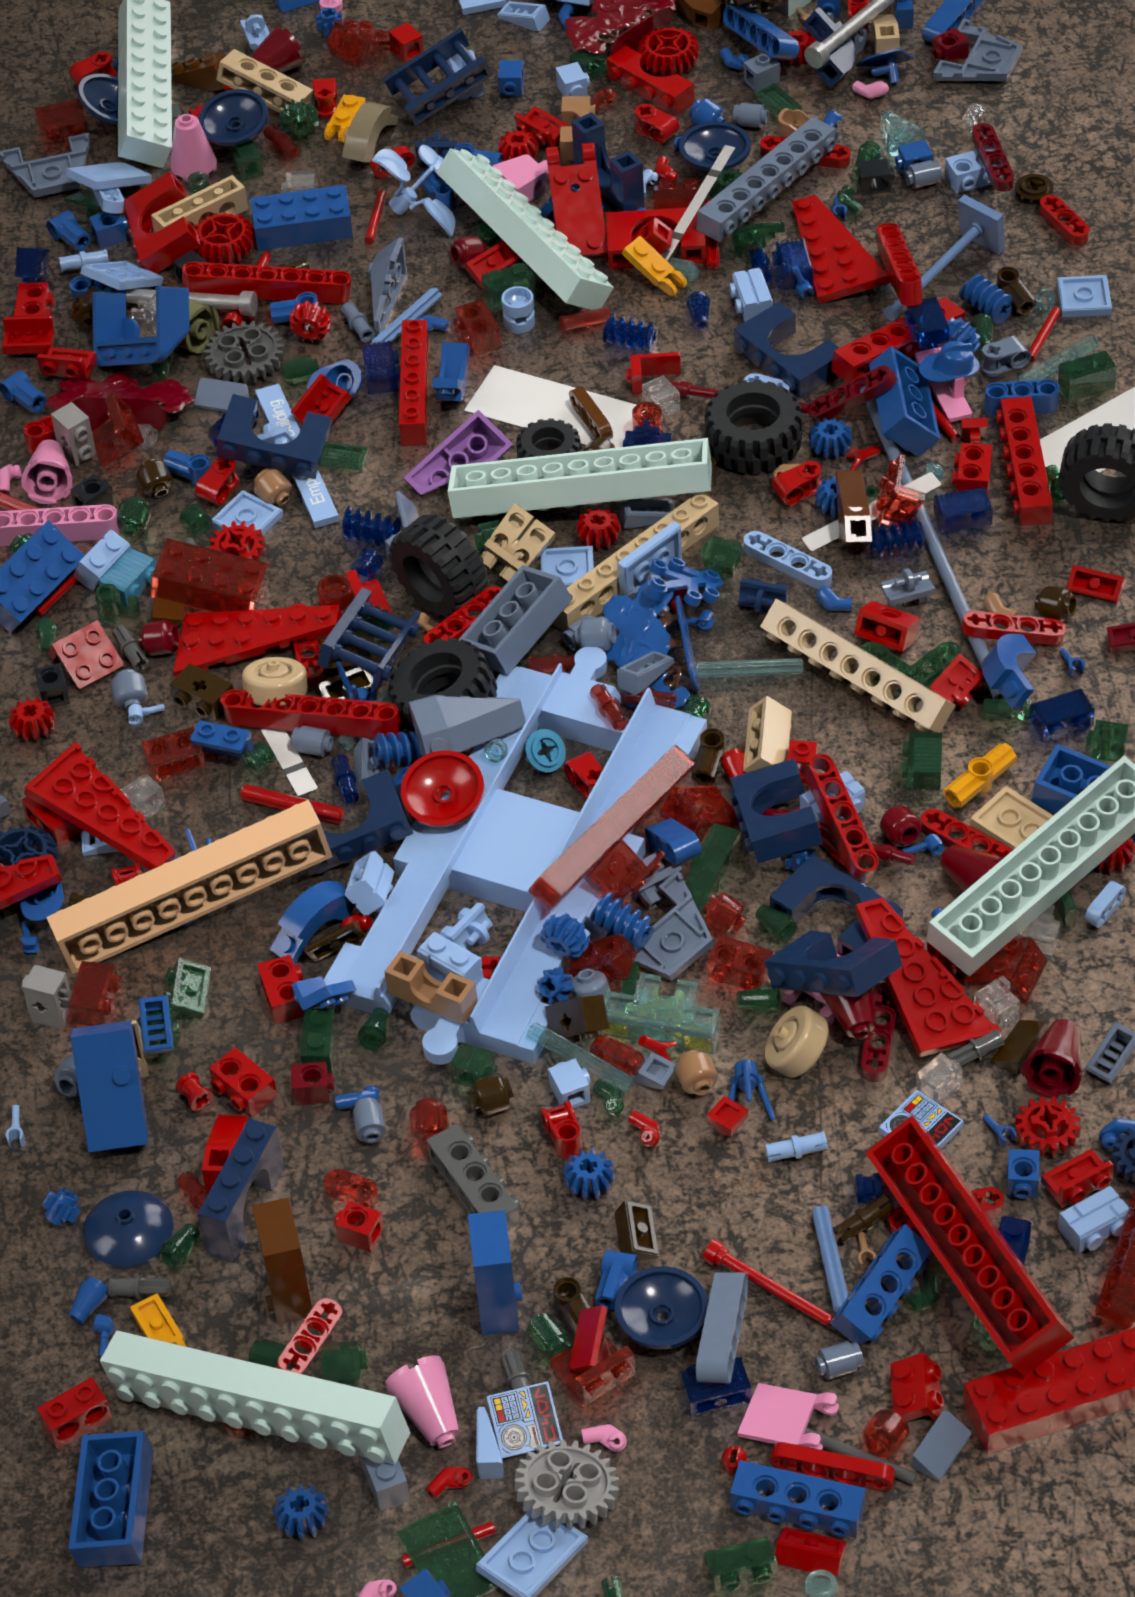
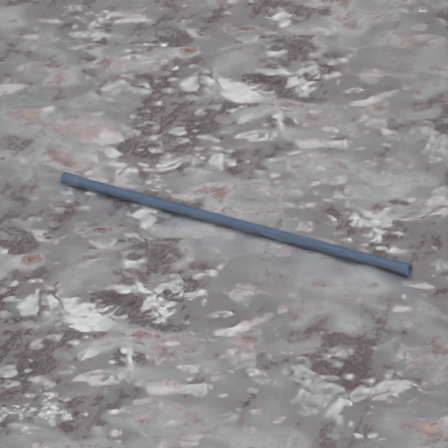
M866 385L859 390L860 393L864 391ZM875 397L864 402L901 487L912 482L913 480L896 442L886 439L881 432V423L877 413L878 407ZM919 496L908 503L962 623L964 614L971 610ZM967 636L982 669V662L989 653L983 638ZM987 684L994 702L1004 703L1006 700L998 689H991Z

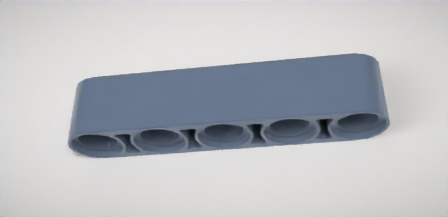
M715 1272L696 1360V1378L698 1383H731L748 1297V1276L746 1272Z

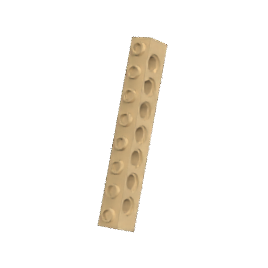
M704 493L693 495L568 586L567 590L572 600L552 624L562 632H565L567 626L585 614L591 616L600 614L606 602H609L614 595H619L617 563L673 521L681 525V547L683 553L719 526V503Z
M775 599L760 625L761 628L768 631L766 637L778 644L781 641L789 644L787 647L789 651L800 657L802 653L809 656L808 662L820 669L826 666L830 669L829 675L843 682L844 678L852 682L849 687L863 695L865 691L873 695L871 698L873 702L884 708L887 704L894 708L893 714L904 720H907L908 717L916 721L914 726L927 734L930 730L940 733L956 706L954 703L778 599ZM795 625V632L790 635V629ZM816 637V644L811 648L810 643ZM837 650V657L832 661L831 655ZM858 662V670L852 673L853 665ZM877 675H880L879 683L876 686H874V678ZM901 687V695L895 699V692ZM923 701L922 709L916 712L918 702Z

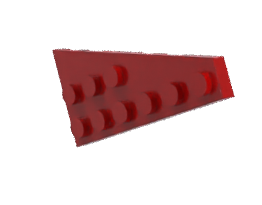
M883 897L856 904L854 911L868 941L873 937L896 940L903 966L884 979L919 1058L969 1044V1039L975 1040L994 1029H997L1001 1034L1002 1030L997 1024H992L984 1015L985 1011L978 1003L974 1004L964 993L965 989L936 956L932 957L924 948L925 944L919 937L915 938L904 926L905 922Z

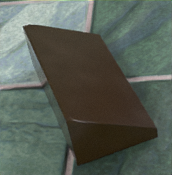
M356 667L345 672L350 686L355 685L356 688L363 687L371 691L373 677L370 671ZM340 675L318 684L315 688L320 697L348 699Z
M356 919L308 944L303 949L314 962H317L342 949L345 942L352 944L365 935L359 921Z
M1019 1020L1004 1041L1005 1046L998 1049L991 1059V1063L1017 1075L1023 1067L1025 1058L1046 1032V1022Z
M624 1200L615 1211L620 1252L637 1255L638 1261L657 1259L659 1252L651 1206Z

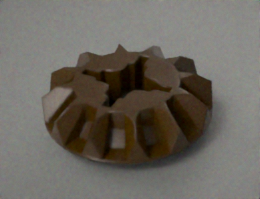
M1024 175L1015 183L1016 196H1020L1022 201L1040 202L1042 197L1053 193L1054 184L1044 175Z

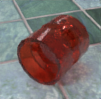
M333 574L322 578L318 582L319 606L339 605L342 617L353 601L350 581L347 577Z

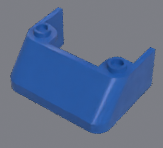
M156 286V336L139 337L140 328L137 321L133 318H126V294L92 292L93 351L96 352L98 358L96 364L99 366L111 367L162 363L189 332V288Z

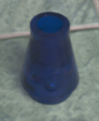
M702 291L691 293L686 301V306L694 322V327L696 329H705L709 326L710 298Z

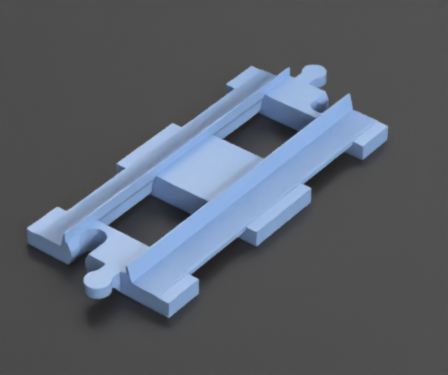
M584 647L578 650L574 657L575 666L570 674L562 672L561 663L558 664L553 675L517 666L508 675L499 674L496 680L497 698H519L526 723L519 729L476 745L471 752L469 758L481 770L485 785L484 796L479 807L465 821L450 827H430L415 820L411 827L414 834L406 836L393 858L395 873L401 876L388 897L386 904L380 911L362 945L357 946L345 942L324 978L326 985L353 980L357 990L347 995L349 1000L342 1003V1005L386 1018L393 1009L397 997L387 993L384 971L399 951L411 955L447 889L526 912L491 978L483 977L476 986L478 1002L464 1024L455 1022L420 1006H413L410 1012L411 1020L417 1028L427 1031L422 1040L423 1051L426 1059L433 1064L441 1065L453 1061L458 1054V1043L462 1042L535 1065L550 1036L545 1006H549V1004L543 1003L545 996L540 997L539 994L541 992L537 981L544 977V970H553L554 968L561 967L565 960L559 954H554V951L546 948V944L540 939L543 924L556 912L563 915L567 913L570 917L577 918V921L584 924L585 929L600 935L604 933V927L599 928L595 925V921L590 922V916L600 899L604 898L609 892L614 894L612 903L618 898L623 897L645 854V838L631 834L665 768L668 767L687 773L698 753L700 735L707 729V719L656 705L650 688L646 689L631 719L625 722L611 721L621 704V695L616 687L596 682V679L602 677L607 670L606 653L598 647ZM548 729L554 731L560 737L612 751L609 760L580 812L503 790L525 752L523 748L527 742L526 738L536 730ZM446 795L442 798V800H447L450 798V796Z

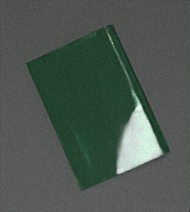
M457 1501L450 1502L445 1508L397 1531L417 1572L420 1573L427 1568L436 1582L442 1579L452 1593L450 1597H482L499 1588V1586L476 1571V1564L485 1554Z

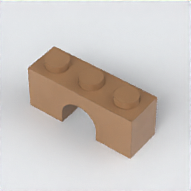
M562 96V121L569 126L560 128L561 160H574L571 121L591 112L596 116L595 105H591L590 96Z
M401 951L398 952L384 971L387 993L460 1024L466 1022L478 1002L475 982L452 972H449L443 982L438 981L427 972L425 961Z

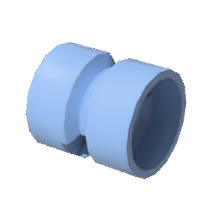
M521 286L512 287L504 291L501 300L505 329L515 334L529 332L535 326L533 293L528 288Z

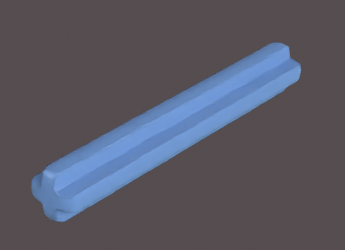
M430 288L377 335L371 342L376 351H383L402 334V320L420 318L442 297L439 289Z
M825 1205L816 1206L812 1209V1216L833 1310L837 1313L848 1297L829 1209Z

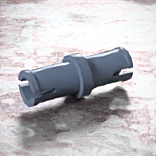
M345 303L341 308V312L348 320V326L359 335L363 342L371 341L375 336V332L369 326L367 317L358 311L354 303Z

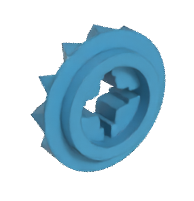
M540 729L526 738L527 742L523 748L526 750L527 755L525 760L531 763L532 769L546 773L553 772L561 767L565 760L566 749L563 740L557 733L548 729ZM542 747H552V750L546 756L537 754Z

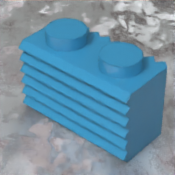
M128 548L121 558L119 557L118 561L109 568V571H106V574L100 577L99 583L102 596L125 607L133 600L139 599L143 589L149 583H154L157 579L156 559Z

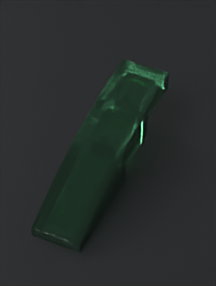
M716 823L713 824L701 846L702 855L696 857L685 880V884L702 918L719 891V882L729 867L730 855L740 840V830Z

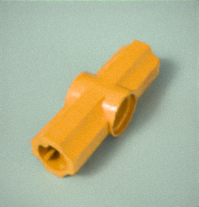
M999 743L985 756L972 759L968 764V769L943 789V796L948 804L955 809L957 807L961 808L977 794H984L990 791L992 782L1017 762V755L1013 748L1007 743Z

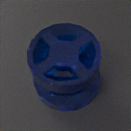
M364 548L360 551L358 559H355L351 564V570H356L359 579L363 581L373 580L376 571L383 566V558L377 551Z
M878 1172L873 1173L871 1176H864L862 1173L855 1174L857 1204H864L870 1200L875 1201L881 1197V1175Z

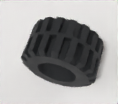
M548 418V420L540 419L536 423H529L528 427H523L520 430L521 434L517 435V459L581 452L580 436L577 429H573V425L570 423L565 424L564 420L559 419L555 421L554 418Z

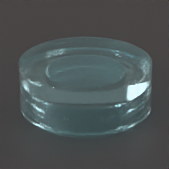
M816 1570L807 1576L805 1580V1594L807 1597L837 1596L838 1583L832 1573L826 1570Z

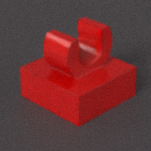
M987 418L961 419L960 438L969 439V443L980 444L981 438H986Z
M723 1096L706 1117L708 1124L714 1126L720 1134L728 1137L737 1131L749 1117V1113L745 1107Z

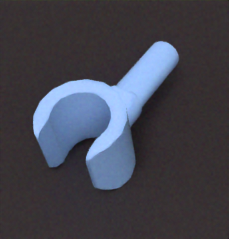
M132 704L128 709L129 724L139 725L143 722V716L165 711L164 704L144 708L139 704Z
M19 1105L12 1106V1124L5 1134L9 1148H12L11 1142L17 1138L20 1139L21 1148L26 1144L23 1130L19 1124Z

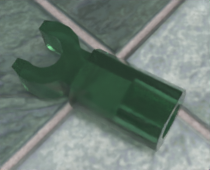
M984 699V719H1012V717H1017L1021 720L1031 719V699H1027L1020 709H1012L1005 699Z

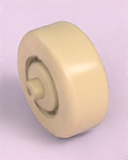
M285 657L259 659L244 668L242 672V688L249 693L248 696L252 695L254 704L263 706L269 698L271 705V701L277 697L276 700L286 697L285 694L305 695L308 689L307 671L300 662ZM283 701L280 705L284 706L286 703Z
M796 1006L787 1011L777 1021L768 1037L765 1047V1060L767 1064L789 1078H795L807 1072L818 1060L826 1045L829 1032L826 1019L807 1006Z

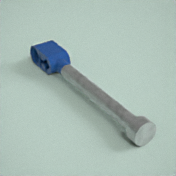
M873 0L824 41L814 42L804 51L806 61L814 68L822 67L829 61L831 52L894 1L905 2L908 0Z
M87 276L76 277L69 284L73 300L79 295L82 296L92 286L100 292L126 294V303L156 305V290H117ZM242 291L240 296L189 292V299L206 304L214 309L239 310L241 316H255L257 312L258 298L257 293L254 291Z

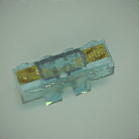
M641 973L634 995L605 991L604 1001L609 1029L600 1031V1035L639 1041L642 1035H646L659 1042L676 1041L677 1046L674 1048L715 1054L721 1033L720 1010L698 1007L699 1001H695L698 992V982L678 979L675 995L666 996L661 995V976Z

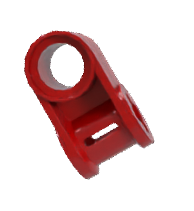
M102 51L74 63L70 67L69 75L79 86L81 80L88 75L108 73V75L116 77V72L111 66V54Z
M336 78L313 79L316 113L322 118L332 117L337 108Z
M641 104L635 108V116L637 117L635 124L636 133L653 140L657 144H664L680 128L678 120L673 115L667 114L650 104Z
M51 414L37 421L29 422L24 426L26 449L32 455L42 441H56Z
M224 457L216 459L208 471L198 480L195 487L196 497L219 506L222 505L239 484V477L235 473L236 463L234 459H226Z
M815 461L803 462L786 472L778 474L773 479L771 486L786 505H795L801 500L816 495L817 486H820L822 482L819 478L821 466Z
M589 751L563 764L568 780L576 786L587 800L604 768Z
M564 1101L563 1105L549 1110L545 1108L540 1109L543 1126L546 1133L550 1136L557 1154L564 1159H569L570 1155L579 1156L580 1149H583L581 1129L570 1101Z

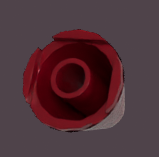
M279 24L268 34L250 57L280 73H285L302 66L306 62L305 54L302 57L300 56L298 51L302 48L288 29L281 30L282 25Z
M952 845L943 852L941 867L958 887L965 892L1003 858L963 846Z
M872 987L858 997L820 993L849 1037L863 1039L871 1034V1031L875 1028Z
M1068 1019L1055 1020L1025 1058L1021 1073L1027 1079V1085L1032 1091L1044 1097L1052 1098V1096H1056V1098H1059L1060 1095L1067 1093L1070 1096L1079 1088L1082 1079L1080 1030L1073 1021Z

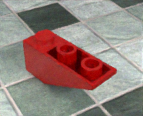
M218 1115L205 1147L201 1169L206 1191L211 1190L244 1129L248 1116Z

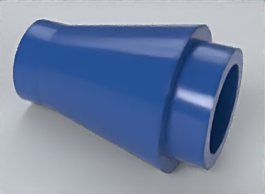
M91 1276L86 1281H82L68 1316L75 1322L84 1324L86 1319L108 1298L106 1295L109 1291L108 1287L100 1280Z

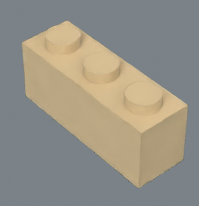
M765 696L749 708L743 771L746 773L786 761L788 757L792 711L768 696Z

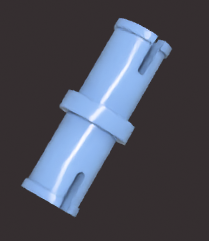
M106 249L90 253L81 251L77 255L58 257L61 272L81 269L82 265L109 262Z
M821 1131L820 1133L802 1137L792 1135L791 1139L771 1144L767 1143L765 1148L768 1161L772 1163L773 1161L791 1157L800 1159L804 1154L822 1150L826 1151L828 1150V1145L826 1144L825 1132Z

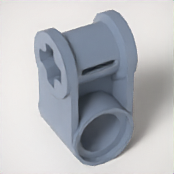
M1010 336L994 343H988L982 349L984 362L981 364V372L986 376L996 377L1015 369H1021L1029 363L1031 353L1015 336Z

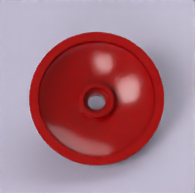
M450 750L435 751L416 760L406 771L401 784L402 802L406 811L417 822L436 828L450 827L465 821L479 807L484 796L485 785L483 775L478 765L468 756ZM446 795H449V796H450L449 799H447V800H442V798H443L444 796H446Z

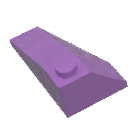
M477 410L403 478L420 496H424L449 484L451 466L498 461L514 445L490 420Z

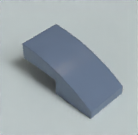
M625 1045L612 1063L610 1072L643 1086L664 1089L675 1072L676 1064L654 1052H651L648 1057Z

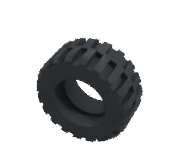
M744 380L736 385L732 383L726 386L725 390L721 389L707 404L704 415L705 438H708L710 455L720 465L724 464L726 469L731 471L735 469L742 474H746V472H753V475L761 474L762 471L769 473L774 471L776 467L787 464L788 460L791 461L801 448L802 409L797 402V398L791 392L788 393V390L781 385L777 387L773 382L763 383L761 380H754V382ZM748 424H761L768 426L766 428L758 430H747L739 428L741 426Z
M1104 423L1103 426L1096 424L1088 427V430L1084 428L1076 433V436L1071 437L1064 449L1058 476L1059 488L1066 501L1071 506L1074 505L1075 509L1081 514L1084 512L1090 518H1102V521L1110 522V520H1116L1117 522L1125 521L1128 517L1130 519L1135 518L1134 428L1130 430L1127 429L1126 425L1121 424L1119 426H1112V423ZM1096 469H1113L1126 476L1111 477L1097 472Z
M427 514L418 517L392 539L389 548V560L392 562L393 572L398 576L397 580L405 587L407 594L411 595L419 606L422 605L427 612L435 613L437 617L447 618L487 588L488 571L486 566L483 565L484 560L481 554H478L476 550L477 547L473 542H470L464 531H460L457 525L453 522H448L442 516Z
M442 638L436 639L433 643L428 644L426 642L420 645L421 648L410 651L408 657L402 658L398 662V668L393 670L388 684L389 698L392 704L397 706L401 722L409 732H415L408 702L432 695H444L447 697L469 696L470 698L497 697V682L484 654L471 642L462 639L459 641L456 638H448L445 641ZM453 684L452 686H450V687L447 688L446 690H444V691H442V692H439V693H436V694H433V693H434L435 691H437L438 689H440V688H442V687H444V686Z

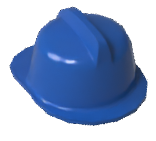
M950 341L942 346L939 353L925 357L919 365V372L923 378L929 381L945 382L972 376L978 372L980 366L979 361L973 354V345L971 343Z
M345 359L315 371L309 378L307 390L319 374H323L331 383L348 391L352 398H354L360 392L364 379L361 376L359 366L355 362Z
M56 883L20 900L21 910L25 918L30 921H42L56 913L64 902L62 883Z

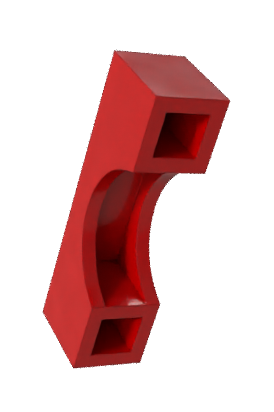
M626 45L606 59L607 77L675 116L695 102L693 82L678 74L666 77L647 74L643 71L642 54Z

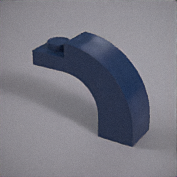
M818 7L802 25L818 42H822L843 24L840 21L835 24ZM850 37L831 52L829 61L815 71L830 88L834 87L855 63L856 52L852 38Z

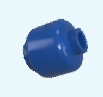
M704 98L701 101L697 100L689 112L690 121L693 126L706 122H725L723 107L709 98Z

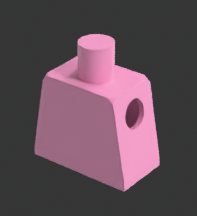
M525 154L493 165L494 168L503 173L502 177L516 186L515 190L528 198L527 202L547 189V160L537 163L530 155Z

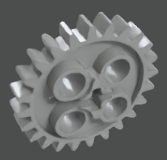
M564 1439L561 1440L560 1446L557 1447L552 1441L548 1442V1449L537 1445L536 1454L528 1451L526 1460L520 1459L519 1468L516 1469L514 1491L517 1492V1502H523V1511L532 1510V1519L542 1516L543 1525L548 1524L550 1521H555V1529H559L562 1523H566L568 1529L572 1530L573 1523H578L584 1529L586 1520L595 1525L597 1524L598 1516L606 1518L608 1509H614V1503L618 1498L619 1477H616V1467H610V1458L601 1459V1450L591 1453L590 1444L584 1446L583 1449L578 1448V1441L576 1440L572 1446H567Z

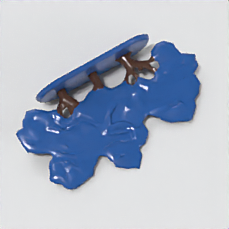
M646 582L641 585L634 600H631L628 596L616 594L603 606L604 616L610 623L613 622L615 629L619 631V634L616 636V643L612 644L610 650L605 653L608 661L614 660L615 665L622 667L652 651L667 655L671 647L683 645L686 663L679 666L671 665V670H666L647 687L650 688L656 705L675 710L680 706L686 705L690 700V692L685 687L679 685L680 678L684 672L689 673L694 689L700 691L687 619L679 595L675 598L677 614L673 615L667 611V604L673 596V590L667 591L662 601H656L644 594ZM664 614L665 618L657 619L656 616ZM675 620H679L682 638L673 640L666 631V627ZM672 672H676V674L672 675L675 679L668 685H665L663 683L665 677ZM676 684V689L670 690V687ZM646 689L637 695L623 690L621 703L629 708L636 709Z

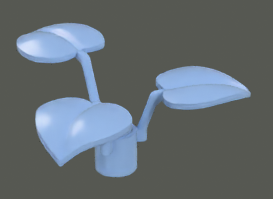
M421 145L418 149L419 156L430 167L411 188H404L406 182L410 180L407 164L393 150H380L373 157L372 161L384 167L391 175L401 181L398 190L394 193L395 196L389 201L391 209L398 215H403L409 208L413 211L417 206L424 204L427 211L441 225L450 238L454 233L456 224L455 217L450 209L440 200L434 199L432 201L429 197L416 202L417 194L414 191L433 170L437 172L444 159L437 155L429 146Z

